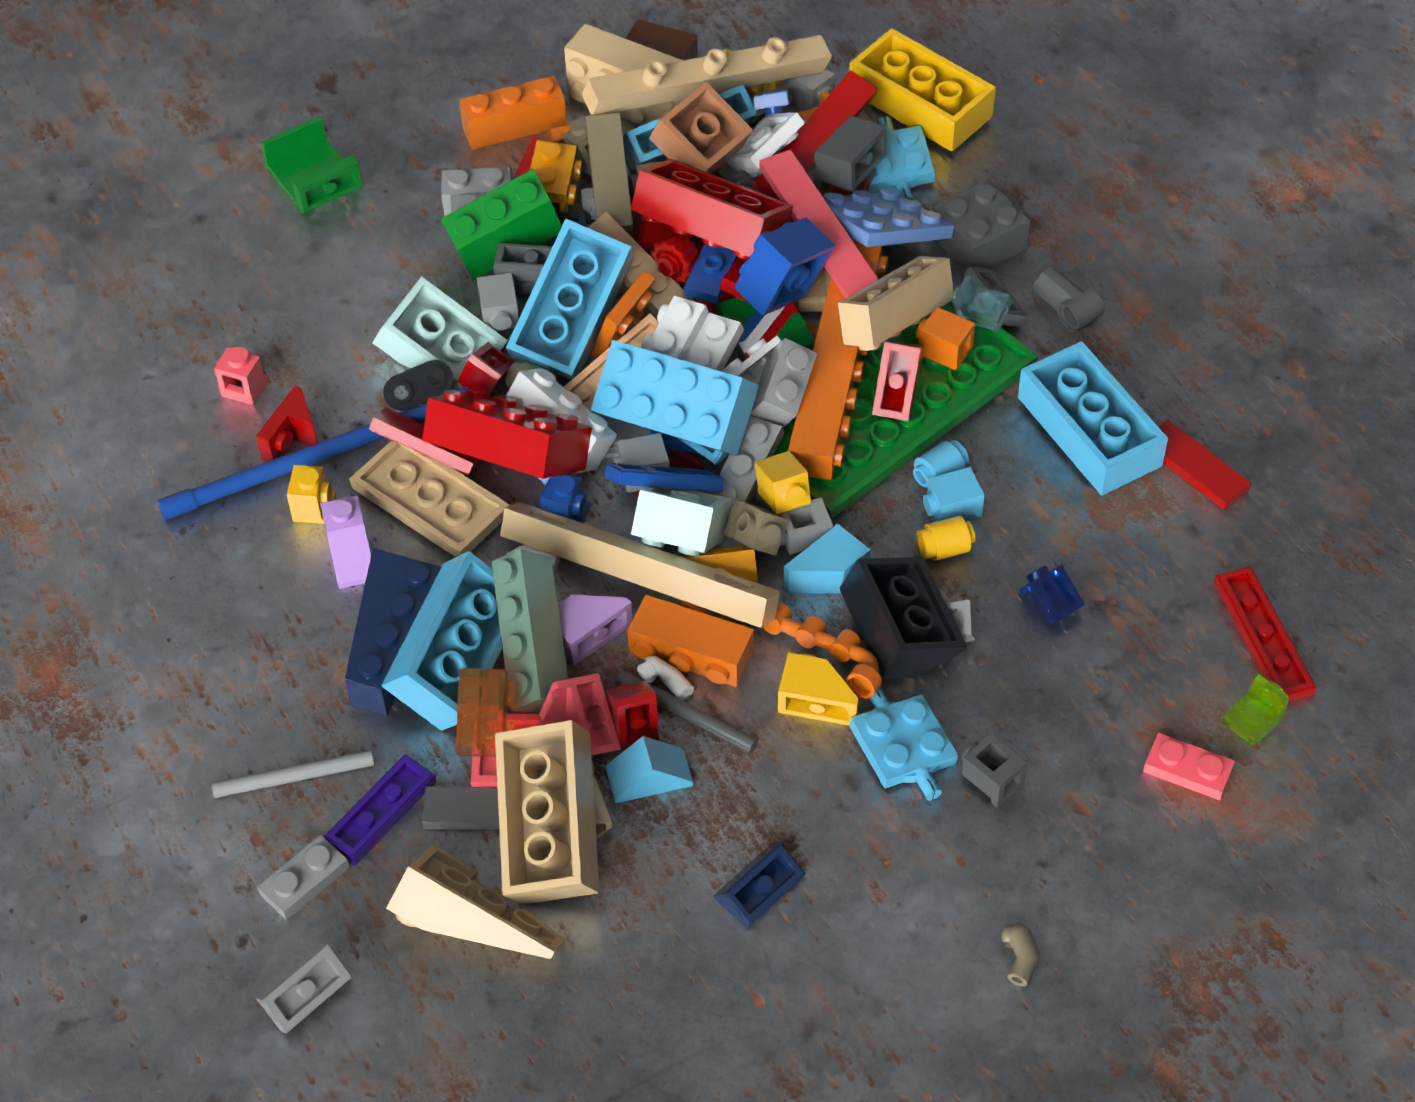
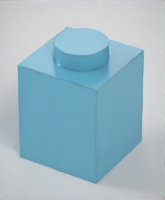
M971 467L928 478L927 494L923 495V503L928 516H934L936 521L960 515L966 522L982 518L984 493Z

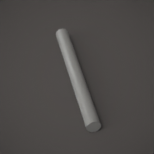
M372 750L212 782L214 798L374 766Z

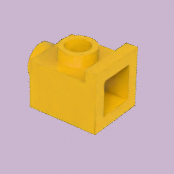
M293 466L287 490V499L293 522L325 524L320 503L335 500L336 490H332L331 482H326L323 467Z

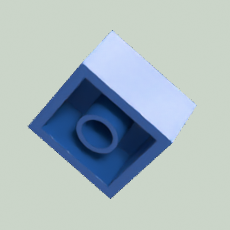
M807 217L793 223L787 222L781 228L772 232L765 231L755 240L753 244L755 249L751 257L741 266L739 270L741 275L734 289L762 316L767 315L808 295L836 245Z

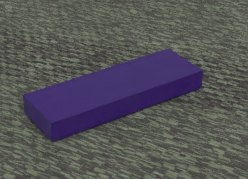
M404 754L327 832L324 838L350 863L356 866L425 794V787H432L436 783L435 774Z

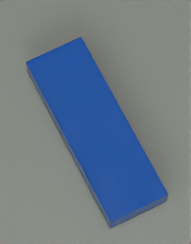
M610 462L606 464L605 477L618 485L723 492L724 479L709 470Z

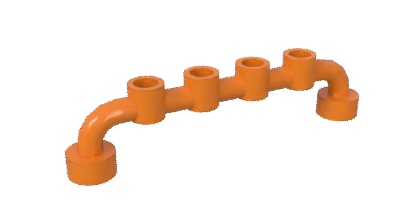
M683 600L678 604L709 615V609ZM778 602L775 620L763 627L765 631L773 635H777L780 632L791 635L805 648H813L816 645L830 651L833 658L840 662H847L851 659L860 663L847 676L846 684L857 697L869 699L875 694L882 683L878 673V660L872 652L860 647L861 639L854 631L845 629L841 631L838 637L825 633L826 625L820 618L809 616L803 623L791 619L792 612L790 608Z

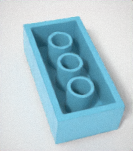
M565 219L506 346L510 358L521 362L527 360L557 372L559 378L566 382H570L577 376L586 364L604 320L609 314L634 259L632 247Z
M612 340L590 411L737 456L759 384L739 376Z
M1082 341L1021 369L1018 391L1019 400L1101 496L1162 467L1168 437Z
M470 551L443 563L381 685L441 731L468 720L503 648L492 568Z

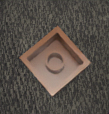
M704 82L658 121L649 139L668 159H674L713 174L743 148L754 130L707 82Z

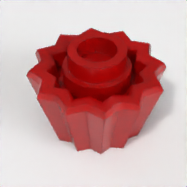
M682 235L654 243V249L650 251L653 260L657 263L658 270L666 277H671L677 284L681 281L687 282L699 257V250L695 247V243Z

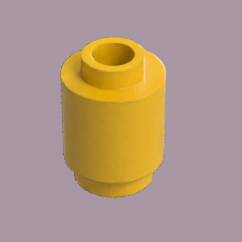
M960 515L925 524L924 529L917 530L916 532L918 548L925 560L932 558L934 561L970 552L971 544L975 543L976 540L971 522H965L964 518Z

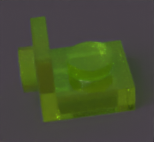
M1258 674L1252 680L1250 691L1224 714L1222 723L1254 747L1284 718L1289 696L1284 693L1278 684L1270 682Z

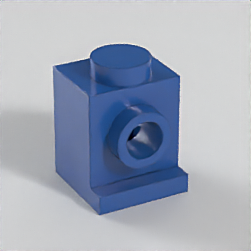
M572 474L550 477L540 496L541 509L581 523L585 521L591 508V502L587 501V494L583 493L582 477Z

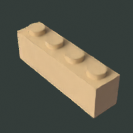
M919 256L838 302L843 344L859 346L860 350L865 351L877 349L885 340L899 336L905 328L919 324L921 319L933 313L936 307L941 308L954 299L950 258Z

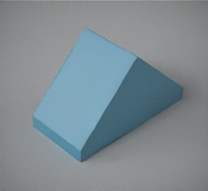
M642 736L605 766L614 803L693 786V780L683 748Z

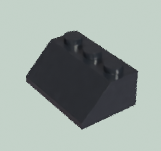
M923 557L864 558L856 560L839 589L868 651L872 652L878 660L879 674L882 679L915 678L965 651L967 645Z

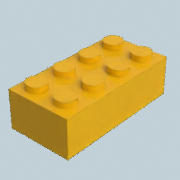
M893 28L850 62V70L878 89L876 96L869 103L870 105L908 127L921 125L925 137L951 152L993 117L995 86Z

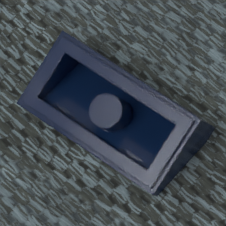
M778 842L763 850L713 897L745 927H749L806 873L784 845Z

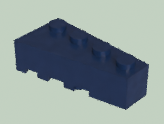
M372 548L345 675V683L352 706L386 716L389 713L396 697L381 685L441 569L440 566Z

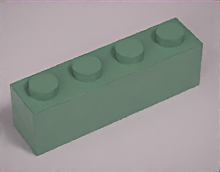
M519 549L491 561L511 711L525 714H540L552 683L568 679L552 559L545 555Z

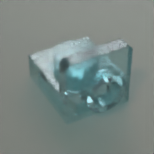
M971 275L965 276L961 286L955 288L952 297V305L955 307L957 316L974 322L975 326L995 331L1000 330L1012 304L1010 294L977 287L974 276Z

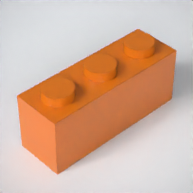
M555 75L459 99L462 127L472 150L567 125L565 97Z
M646 594L627 630L629 653L635 654L643 660L648 656H657L677 668L680 672H691L706 677L716 684H728L737 687L754 652V629Z

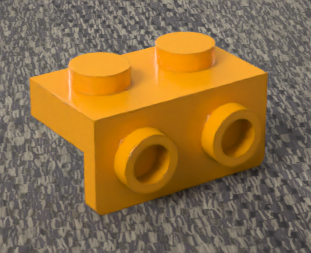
M537 140L530 170H535L551 202L560 203L559 213L568 212L569 205H575L577 185L574 184V180L580 181L583 161L577 160V145Z

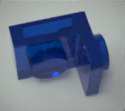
M1046 565L1026 576L1029 583L1019 589L1022 596L1031 593L1049 625L1085 605L1063 565L1049 571Z

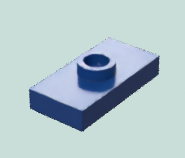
M704 244L684 286V296L718 304L724 292L719 288L722 279L738 259L734 255V251L725 247L717 248Z

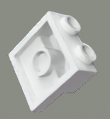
M797 112L767 114L752 128L754 131L743 148L729 159L727 163L736 172L744 170L753 180L757 179L762 173L759 160L778 154L784 146L790 144L798 136L797 130L805 122Z
M674 296L669 305L663 304L659 309L657 316L659 325L654 334L648 333L644 337L641 348L722 371L744 328L741 322L709 313L704 304Z

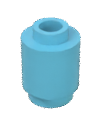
M956 440L950 442L943 441L915 459L914 477L920 486L928 488V478L964 469L969 464L968 453L963 445Z

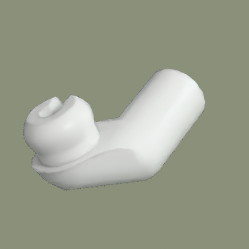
M657 656L646 657L645 662L637 667V672L644 681L651 683L658 676L669 690L683 701L688 699L694 692V687L677 668Z

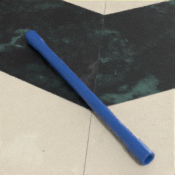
M469 386L463 387L455 391L466 392V388ZM427 403L398 414L423 424L425 423ZM370 424L194 489H185L158 499L157 502L166 521L196 510L201 505L291 473L294 465L310 466L385 437L369 429Z

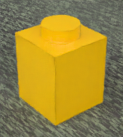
M790 451L755 461L758 494L776 515L811 504L808 471Z

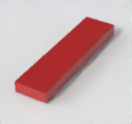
M1249 566L1216 575L1214 584L1277 704L1281 705L1314 696L1317 687L1252 567Z

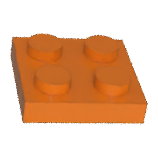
M646 271L640 274L606 316L591 351L592 356L598 358L610 348L612 340L618 341L629 329H632L644 319L646 313L643 311L654 297L650 290L656 278Z

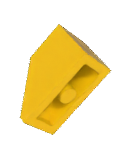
M788 652L778 690V713L849 726L851 717L857 716L858 697L829 661L812 654Z

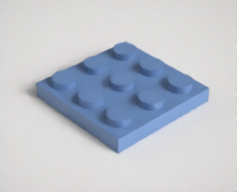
M882 188L878 193L856 190L852 192V195L824 194V200L849 237L866 247L952 239L953 224L942 219L941 214L922 208L920 202L901 196V192L896 189Z

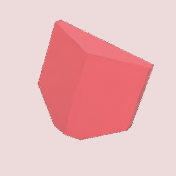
M599 673L552 683L538 716L539 726L569 720L574 721L590 732L591 757L621 749Z

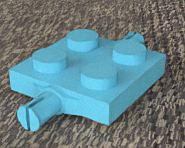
M885 116L887 155L865 177L867 190L870 193H878L882 188H892L900 191V195L906 199L913 200L910 189L917 185L935 182V172L922 126L894 130L891 118ZM883 117L879 118L877 123L885 126Z
M880 686L875 694L869 698L875 709L851 717L849 725L851 731L884 789L900 783L916 782L923 791L926 800L931 801L932 797L933 799L938 798L942 791L932 775L938 770L956 765L958 759L957 752L922 694L891 703Z

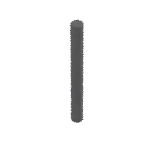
M621 670L615 683L617 685L624 683L633 684L644 680ZM649 684L655 691L658 706L749 753H752L756 748L758 739Z

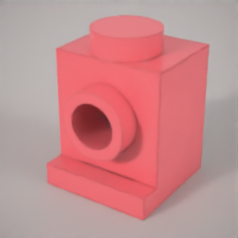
M227 347L214 367L221 396L250 405L255 404L269 381V376L263 373L260 357L248 352L243 347H234L232 349ZM239 380H241L243 388L236 386Z

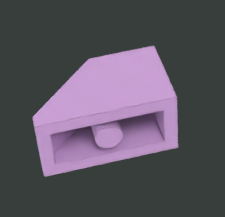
M358 495L320 503L339 589L364 584L371 553Z
M570 595L562 602H558L565 659L572 666H575L626 630L633 620L631 601L627 597Z

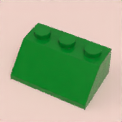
M534 169L439 219L473 281L476 280V277H481L494 270V261L499 242L541 245L557 236L562 228L551 200Z

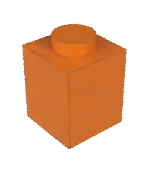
M936 307L928 319L923 318L916 331L919 345L925 346L923 357L957 370L973 347L975 323Z

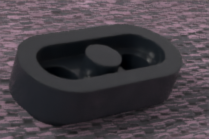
M440 360L427 361L391 377L384 386V399L395 410H409L428 402V397L444 395L445 390H450L453 384V373L450 367ZM433 371H438L442 375V380L437 385H432L428 381V375ZM398 386H406L408 388L409 394L405 399L396 398L395 389Z

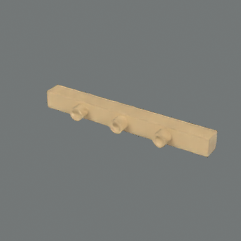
M822 35L785 42L780 38L773 37L764 46L726 53L714 48L709 50L705 57L664 64L659 60H650L646 68L588 78L582 96L591 115L610 114L685 99L704 82H707L718 93L742 84L744 87L821 73L824 72L832 55Z
M517 502L504 508L501 537L760 628L775 620L780 591L729 574L725 568H712L662 551L660 547L645 545L598 529L589 521L581 523L523 502Z

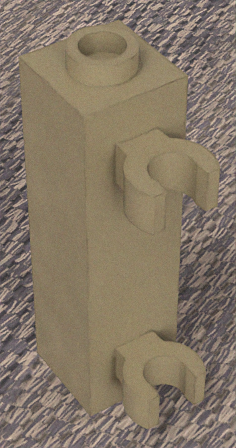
M620 113L586 116V133L596 220L607 212L633 238V223Z

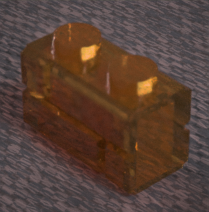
M459 669L455 746L458 756L496 757L495 733L515 730V722L507 721L508 706H516L517 683L509 682L507 670Z

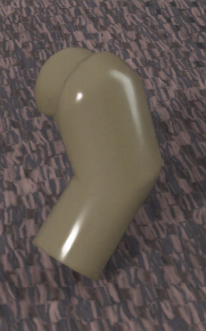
M1021 923L1007 925L1002 930L1001 939L1002 942H1006V947L1013 948L1016 955L1007 978L1011 983L1025 987L1037 964L1040 952L1028 927Z

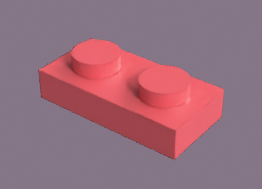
M1158 733L1145 762L1143 772L1221 800L1235 760Z

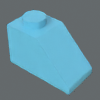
M836 524L784 566L783 589L788 593L842 594L839 588L856 560L870 558L871 549L842 526Z

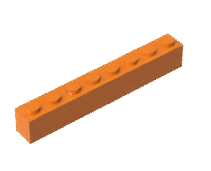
M851 238L876 277H884L887 271L888 256L882 255L883 246L866 247ZM830 278L813 351L817 353L796 416L788 449L808 471V477L831 481L835 466L841 467L843 463L845 445L840 444L841 438H848L850 432L851 416H847L848 410H855L858 389L853 388L854 382L861 383L864 369V361H859L860 356H867L868 350H860L859 346L843 344L838 302L845 298L832 278Z

